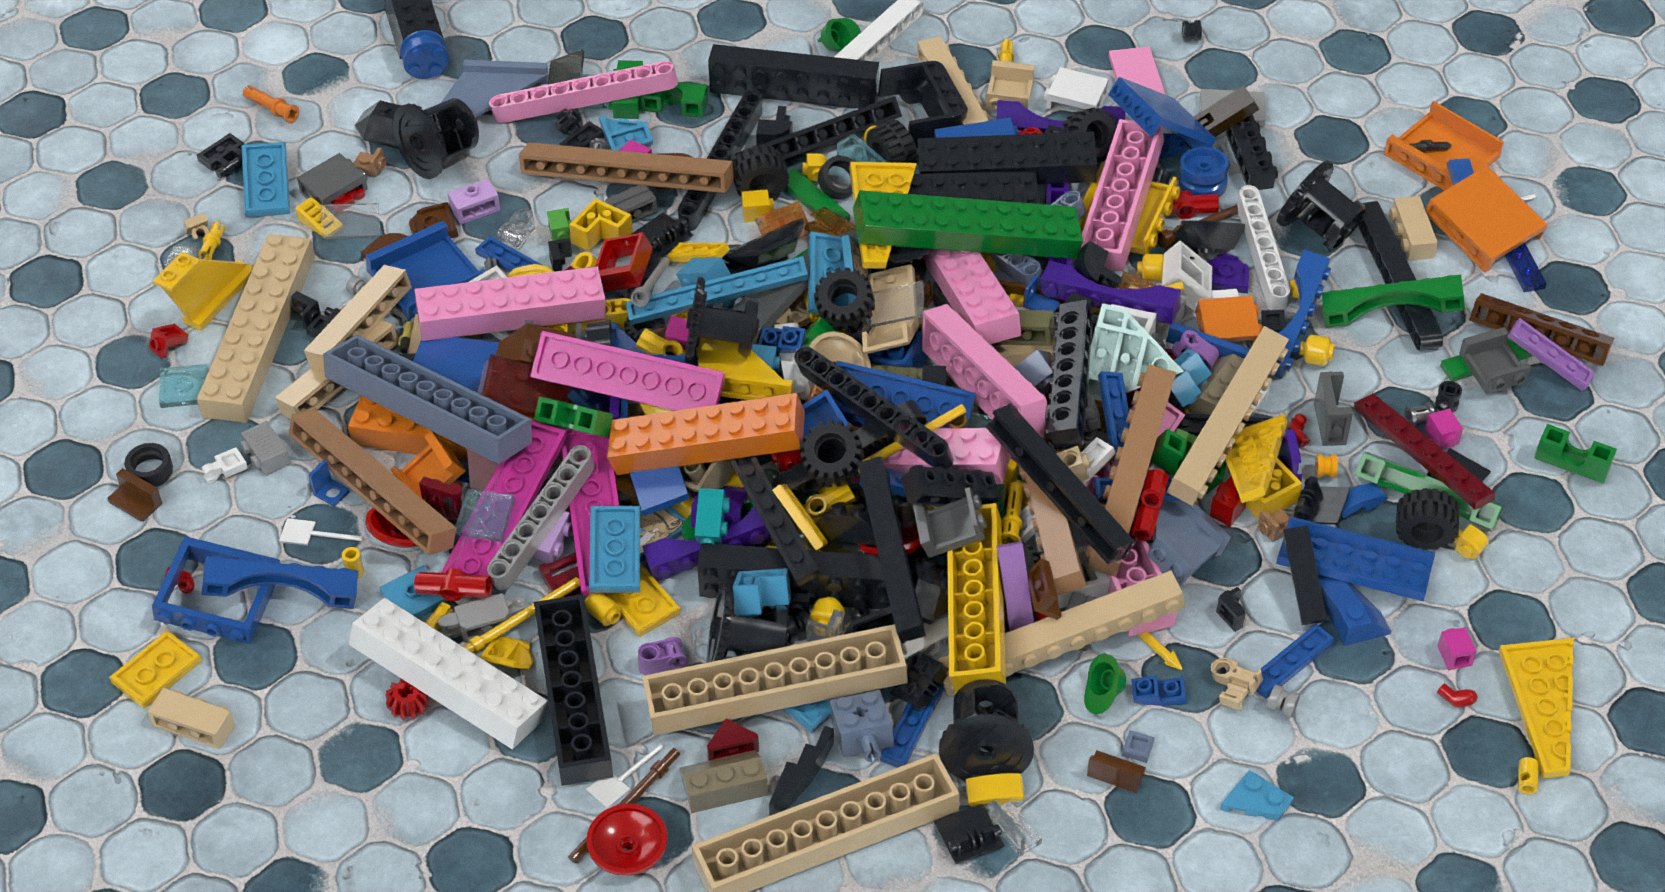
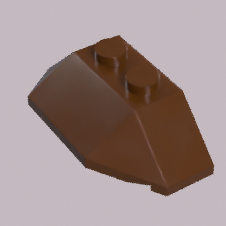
M527 323L499 342L494 365L531 374L542 331L572 338L576 337L573 333Z

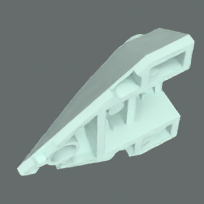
M1102 303L1091 342L1087 395L1092 394L1095 400L1102 401L1098 374L1101 371L1123 373L1126 393L1141 388L1137 386L1141 372L1146 373L1148 364L1174 371L1176 374L1184 372L1126 309Z

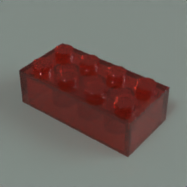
M490 354L484 362L478 393L524 416L535 417L539 397L574 404L567 396L570 389L569 386L530 377L532 365ZM545 423L546 425H549V426H552V427H556V428H559V429H563V430H566V429H567V427H562V426H557V425H552V424Z

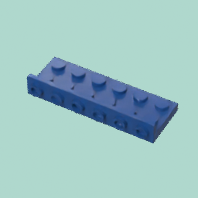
M837 360V366L895 406L909 400L915 401L926 416L927 423L963 404L966 409L964 414L969 425L976 399V393ZM833 397L846 420L853 426L862 427L869 423ZM947 423L940 428H949V425Z
M1289 517L1287 529L1308 526L1318 575L1424 602L1435 557L1434 552ZM1283 538L1276 564L1290 567Z

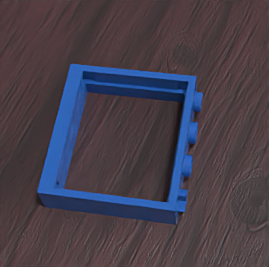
M185 536L152 604L154 620L163 622L165 625L171 624L182 627L185 630H195L213 637L219 636L231 639L234 642L239 641L250 644L276 585H260L245 622L169 604L168 600L187 560L205 563L206 556H222L231 559L246 558L251 561H273L280 563V559Z

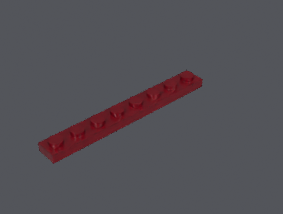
M1374 393L1354 402V410L1476 510L1495 500V492Z

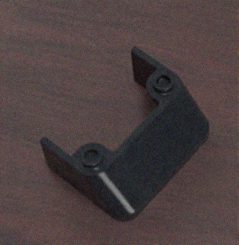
M926 61L881 69L878 89L879 98L899 94L901 99L908 104L921 103L929 117L909 121L908 131L914 140L916 148H918V138H934V129L959 126L966 119L968 108L942 63Z

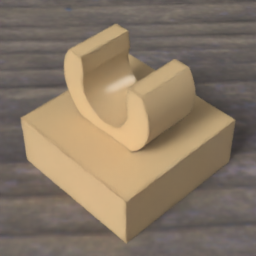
M205 213L184 220V230L187 235L192 233L194 241L198 240L197 231H203L205 235L209 233L207 228L208 219Z

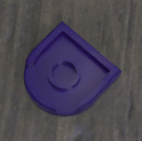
M1218 254L1215 258L1208 260L1207 263L1212 266L1211 290L1237 289L1238 293L1248 294V265L1232 254Z
M1286 430L1279 450L1280 459L1302 481V474H1298L1301 455L1296 433L1294 430Z

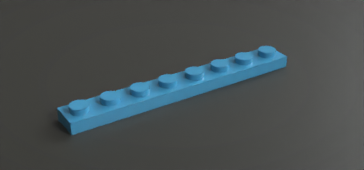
M801 256L705 281L704 291H707L706 305L809 280L804 258ZM696 284L651 295L650 301L644 307H637L632 301H627L626 307L631 325L688 311L693 305Z

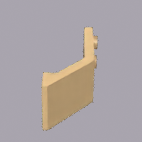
M912 264L868 274L875 299V310L872 311V328L869 334L862 332L863 353L869 354L910 344L919 327L914 267Z

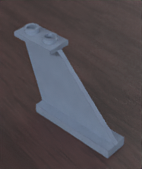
M464 60V72L442 102L452 98L460 99L470 107L477 118L491 110L489 101L496 95L528 89L535 84H548L547 63Z
M1182 500L1163 501L1154 531V543L1147 556L1164 573L1172 571L1179 586L1183 587L1186 580L1209 558L1222 555L1231 537L1195 503L1191 506Z

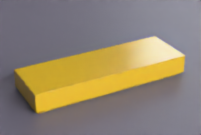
M679 243L667 257L670 259V262L688 263L692 258H722L730 248L727 243Z

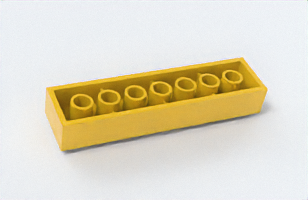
M996 503L982 505L983 508L979 509L987 524V527L983 528L985 539L948 551L949 678L955 693L964 685L977 680H994L1006 685L1004 596L996 546L1002 545V527Z

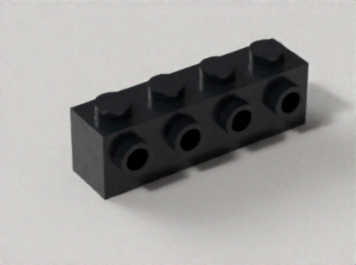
M1252 114L1226 130L1225 133L1245 184L1254 186L1258 190L1274 188L1275 179L1278 178V170L1276 166H1273L1271 152L1266 149L1265 137L1261 136L1260 125L1255 121Z
M915 465L901 477L908 505L940 507L966 498L965 488L968 487L971 488L974 495H979L982 505L993 504L1000 500L992 472Z

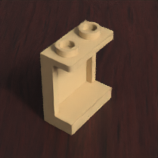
M993 60L990 84L986 92L985 110L997 111V100L1019 101L1028 109L1034 81L1035 65Z

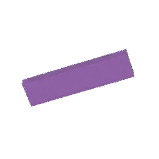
M1521 318L1515 322L1507 335L1508 338L1581 391L1588 387L1595 372Z
M1021 541L996 546L1009 632L1034 623L1024 549Z

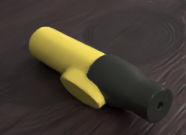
M410 321L405 323L403 334L398 339L402 354L408 352L413 329V323Z

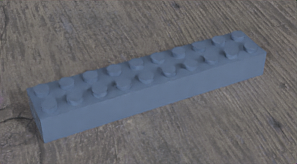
M355 335L323 353L326 378L497 464H500L532 443L530 418L359 335Z

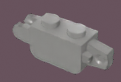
M503 593L490 595L487 598L455 606V612L439 618L438 626L441 628L440 633L446 637L456 638L462 636L463 641L468 642V640L476 635L480 637L527 607L523 596L504 599Z

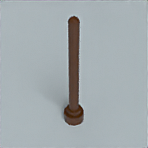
M1234 205L1201 220L1219 222L1238 214V206ZM1165 229L1159 232L1157 242L1163 249L1173 246L1178 238L1173 235V230Z

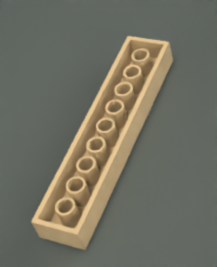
M276 234L267 235L197 397L203 418L242 423L248 422L294 310L291 296L296 291L301 293L315 259L310 238Z
M894 624L645 675L642 678L654 735L722 722L725 719L732 720L907 683V667Z
M935 753L692 845L693 863L707 892H750L958 812L959 792L938 754Z

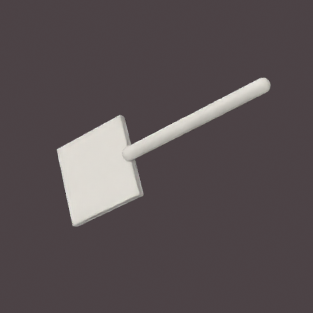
M287 518L279 542L308 546L311 535L362 541L363 537L313 531L316 524L315 521Z
M663 745L657 746L619 778L613 774L612 778L597 780L586 791L606 809L610 808L631 791L622 781L661 751Z

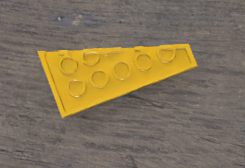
M850 162L849 170L854 203L859 190L908 194L917 163ZM859 244L863 268H886L892 246Z
M1285 414L1243 428L1239 437L1233 436L1236 441L1230 452L1224 451V454L1227 455L1225 461L1242 503L1255 502L1267 493L1288 423Z
M1574 638L1500 645L1498 651L1535 758L1539 762L1542 778L1568 776L1571 770L1570 734L1572 730Z

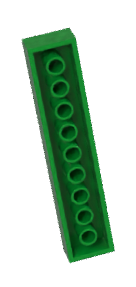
M859 190L853 206L859 244L1075 259L1084 242L1076 207L863 190Z

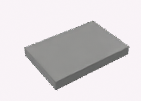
M1201 89L1200 112L1234 91ZM1248 91L1259 108L1253 114L1254 119L1260 126H1265V92Z

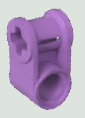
M1191 330L1185 331L1182 334V339L1173 344V354L1179 357L1184 348V352L1191 349L1198 353L1211 371L1219 357L1218 349L1201 338L1196 332Z
M669 637L665 640L642 644L638 649V669L640 673L650 675L684 668L688 664V659L682 652L681 639Z

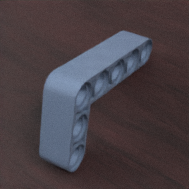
M1069 191L1051 204L1076 207L1079 220L1086 214L1081 195L1077 191ZM994 253L1000 270L1020 284L1027 285L1034 276H1038L1037 286H1041L1043 271L1039 262L1034 260L1032 256Z

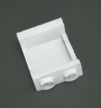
M1060 67L1057 75L1052 76L1051 87L1045 91L1046 109L1051 110L1054 102L1081 109L1101 108L1107 96L1109 79Z

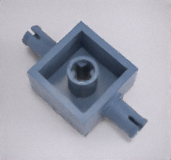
M880 690L829 700L832 725L843 757L864 753L866 761L872 762L870 754H873L874 760L877 761L881 757L880 749L894 747L892 723Z

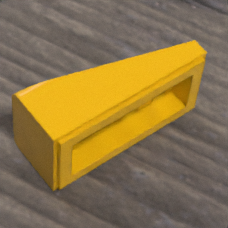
M312 197L296 207L297 219L326 240L343 229V225Z

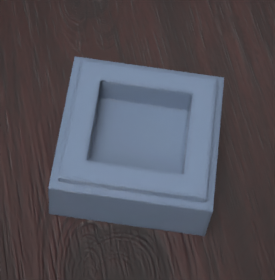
M1130 730L1122 756L1147 763L1155 737Z

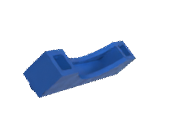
M1305 249L1297 264L1294 276L1300 299L1299 310L1286 328L1279 332L1280 335L1289 339L1285 346L1288 352L1282 362L1277 361L1280 366L1274 375L1281 379L1285 371L1290 372L1294 361L1291 356L1293 352L1298 353L1302 340H1299L1300 334L1305 335L1309 322L1306 320L1308 316H1313L1317 305L1314 303L1315 298L1320 299L1324 286L1321 285L1322 281L1328 280L1332 269L1328 267L1330 258Z
M206 556L201 595L228 597L237 591L253 586L283 585L305 591L321 600L328 607L354 609L357 595L358 571L348 568H326L319 565L313 567L297 563L282 564L273 561H251L246 558L231 559L222 556Z

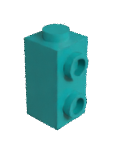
M699 488L695 539L700 545L722 544V536H727V522H724V514L729 513L730 499L726 498L724 490Z

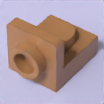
M377 148L374 154L360 152L353 164L359 170L362 169L366 175L377 177L386 165V158L384 157L383 149Z
M1283 509L1270 515L1264 510L1260 512L1257 527L1263 535L1267 536L1272 542H1275L1283 537V529H1287L1290 516Z

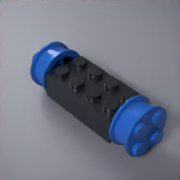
M384 0V9L399 58L403 60L405 71L412 77L419 79L441 75L448 65L449 55L445 48L444 38L432 0Z

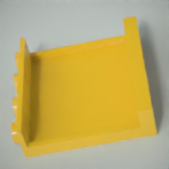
M1103 162L1096 173V182L1091 183L1083 199L1086 214L1079 220L1081 232H1083L1105 165ZM1177 177L1172 178L1170 185L1151 182L1130 252L1145 255L1150 253L1152 247L1155 248L1159 231H1163L1165 219L1172 212L1173 201L1177 200L1180 194V187H1177Z

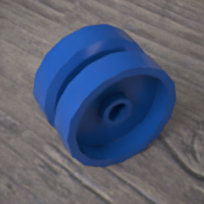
M1196 147L1185 152L1180 160V190L1189 191L1192 195L1218 194V197H1220L1227 188L1229 167L1227 156L1222 151L1211 147Z

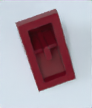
M725 719L707 744L708 761L753 750L759 752L758 734Z

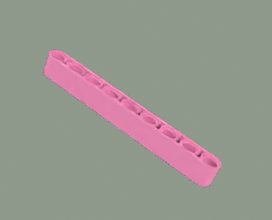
M662 61L499 94L490 99L489 105L495 121L506 123L560 112L565 108L567 110L670 90L676 87L678 79L673 63Z

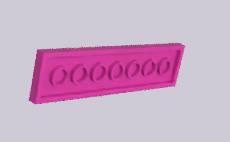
M542 331L530 377L677 411L718 405L726 373Z
M531 420L532 443L498 464L441 573H445L449 568H455L469 575L489 576L487 572L489 563L534 502L568 436L565 430Z
M567 430L568 436L562 446L563 460L572 448L583 445L589 448L595 466L587 481L569 504L581 594L588 596L590 594L591 506H619L614 469L607 458L609 436L604 437L576 430Z

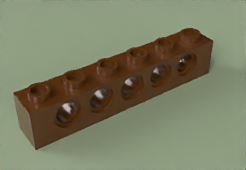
M1483 293L1477 297L1469 321L1493 329L1505 327L1508 333L1515 322L1521 318L1570 355L1601 366L1605 364L1615 339L1614 337Z

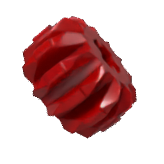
M401 678L398 684L391 682V689L386 690L385 695L386 707L391 711L394 718L400 716L404 721L407 717L411 716L415 720L416 714L424 715V708L429 707L428 695Z

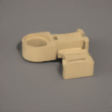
M1219 658L1211 664L1213 679L1220 684L1226 685L1228 688L1226 692L1222 691L1219 695L1221 705L1242 711V701L1250 691L1251 694L1255 693L1263 681L1261 669L1253 672L1241 668L1239 662L1228 658ZM1223 667L1230 669L1225 674L1217 673V670Z

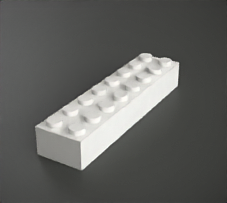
M385 597L352 623L349 640L351 647L509 748L513 749L543 722L548 700Z

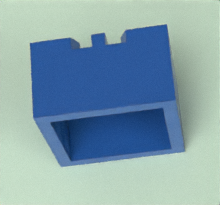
M827 389L802 405L805 411L803 436L805 434L809 435V429L812 426L816 429L818 427L817 423L821 421L823 425L828 424L827 420H833L834 424H837L839 420L844 423V426L850 425Z

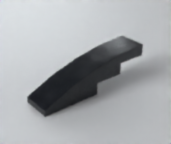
M824 726L816 746L805 744L797 764L786 762L769 802V816L786 810L813 781L834 744V728Z

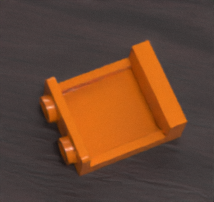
M1253 295L1198 300L1195 313L1200 332L1228 342L1251 340L1252 345L1254 344L1263 327L1262 324H1258L1259 308L1258 304H1254Z
M430 431L425 436L429 445L401 470L395 466L390 469L394 476L419 497H421L419 482L423 476L438 479L450 485L465 472V469L446 440L433 431Z

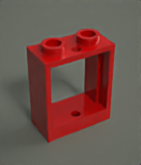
M643 232L604 239L595 265L599 270L604 293L639 287L641 285L653 249ZM632 255L629 265L615 267L619 257Z

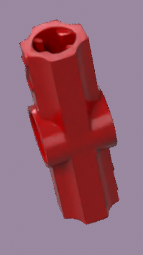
M1180 191L1178 199L1173 201L1170 215H1177L1179 219L1185 220L1193 218L1195 214L1219 212L1218 194L1192 195L1189 191Z
M1157 468L1148 470L1131 532L1138 540L1146 541L1153 538L1169 475L1164 470Z
M449 568L445 573L419 572L416 573L414 578V590L416 594L440 595L448 601H459L461 597L487 598L492 592V579L486 575L465 574L462 570Z

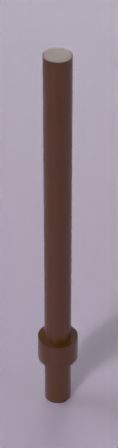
M672 748L661 761L657 760L650 767L651 771L618 805L634 804L658 778L661 779L669 771L668 767L680 756L679 751ZM587 837L569 854L568 858L573 863H577L588 851Z

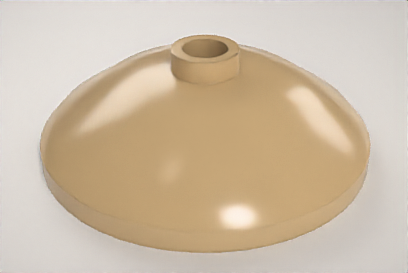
M840 332L823 333L816 337L809 345V347L834 364L838 360L871 368L869 357L863 353L861 344L847 334ZM815 385L821 392L824 391V390H822L821 388H819L817 385Z

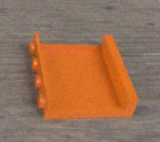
M1432 101L1430 112L1400 137L1392 134L1387 138L1384 155L1445 191L1453 186L1447 167L1449 160L1469 158L1475 173L1485 166H1491L1500 158L1504 141L1437 102ZM1420 140H1433V142H1448L1451 144V148L1448 150L1421 152L1409 144L1418 143Z
M1488 166L1483 167L1431 198L1425 210L1427 216L1484 273L1492 268L1497 259L1533 237L1540 239L1548 226Z

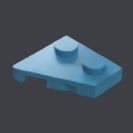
M603 115L599 116V122L610 150L619 151L630 139L644 146L653 144V138L646 122L629 121L623 118L614 120L608 119Z
M1249 770L1221 803L1220 809L1229 812V808L1245 811V815L1263 816L1266 819L1279 821L1292 805L1294 797Z

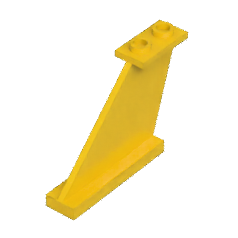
M181 252L153 280V284L161 287L183 312V323L202 331L246 285L253 266L240 260L231 262L198 259Z
M700 337L699 347H696L698 366L726 373L720 396L752 400L793 394V381L782 379L752 350L750 356L745 358L738 352L739 343Z

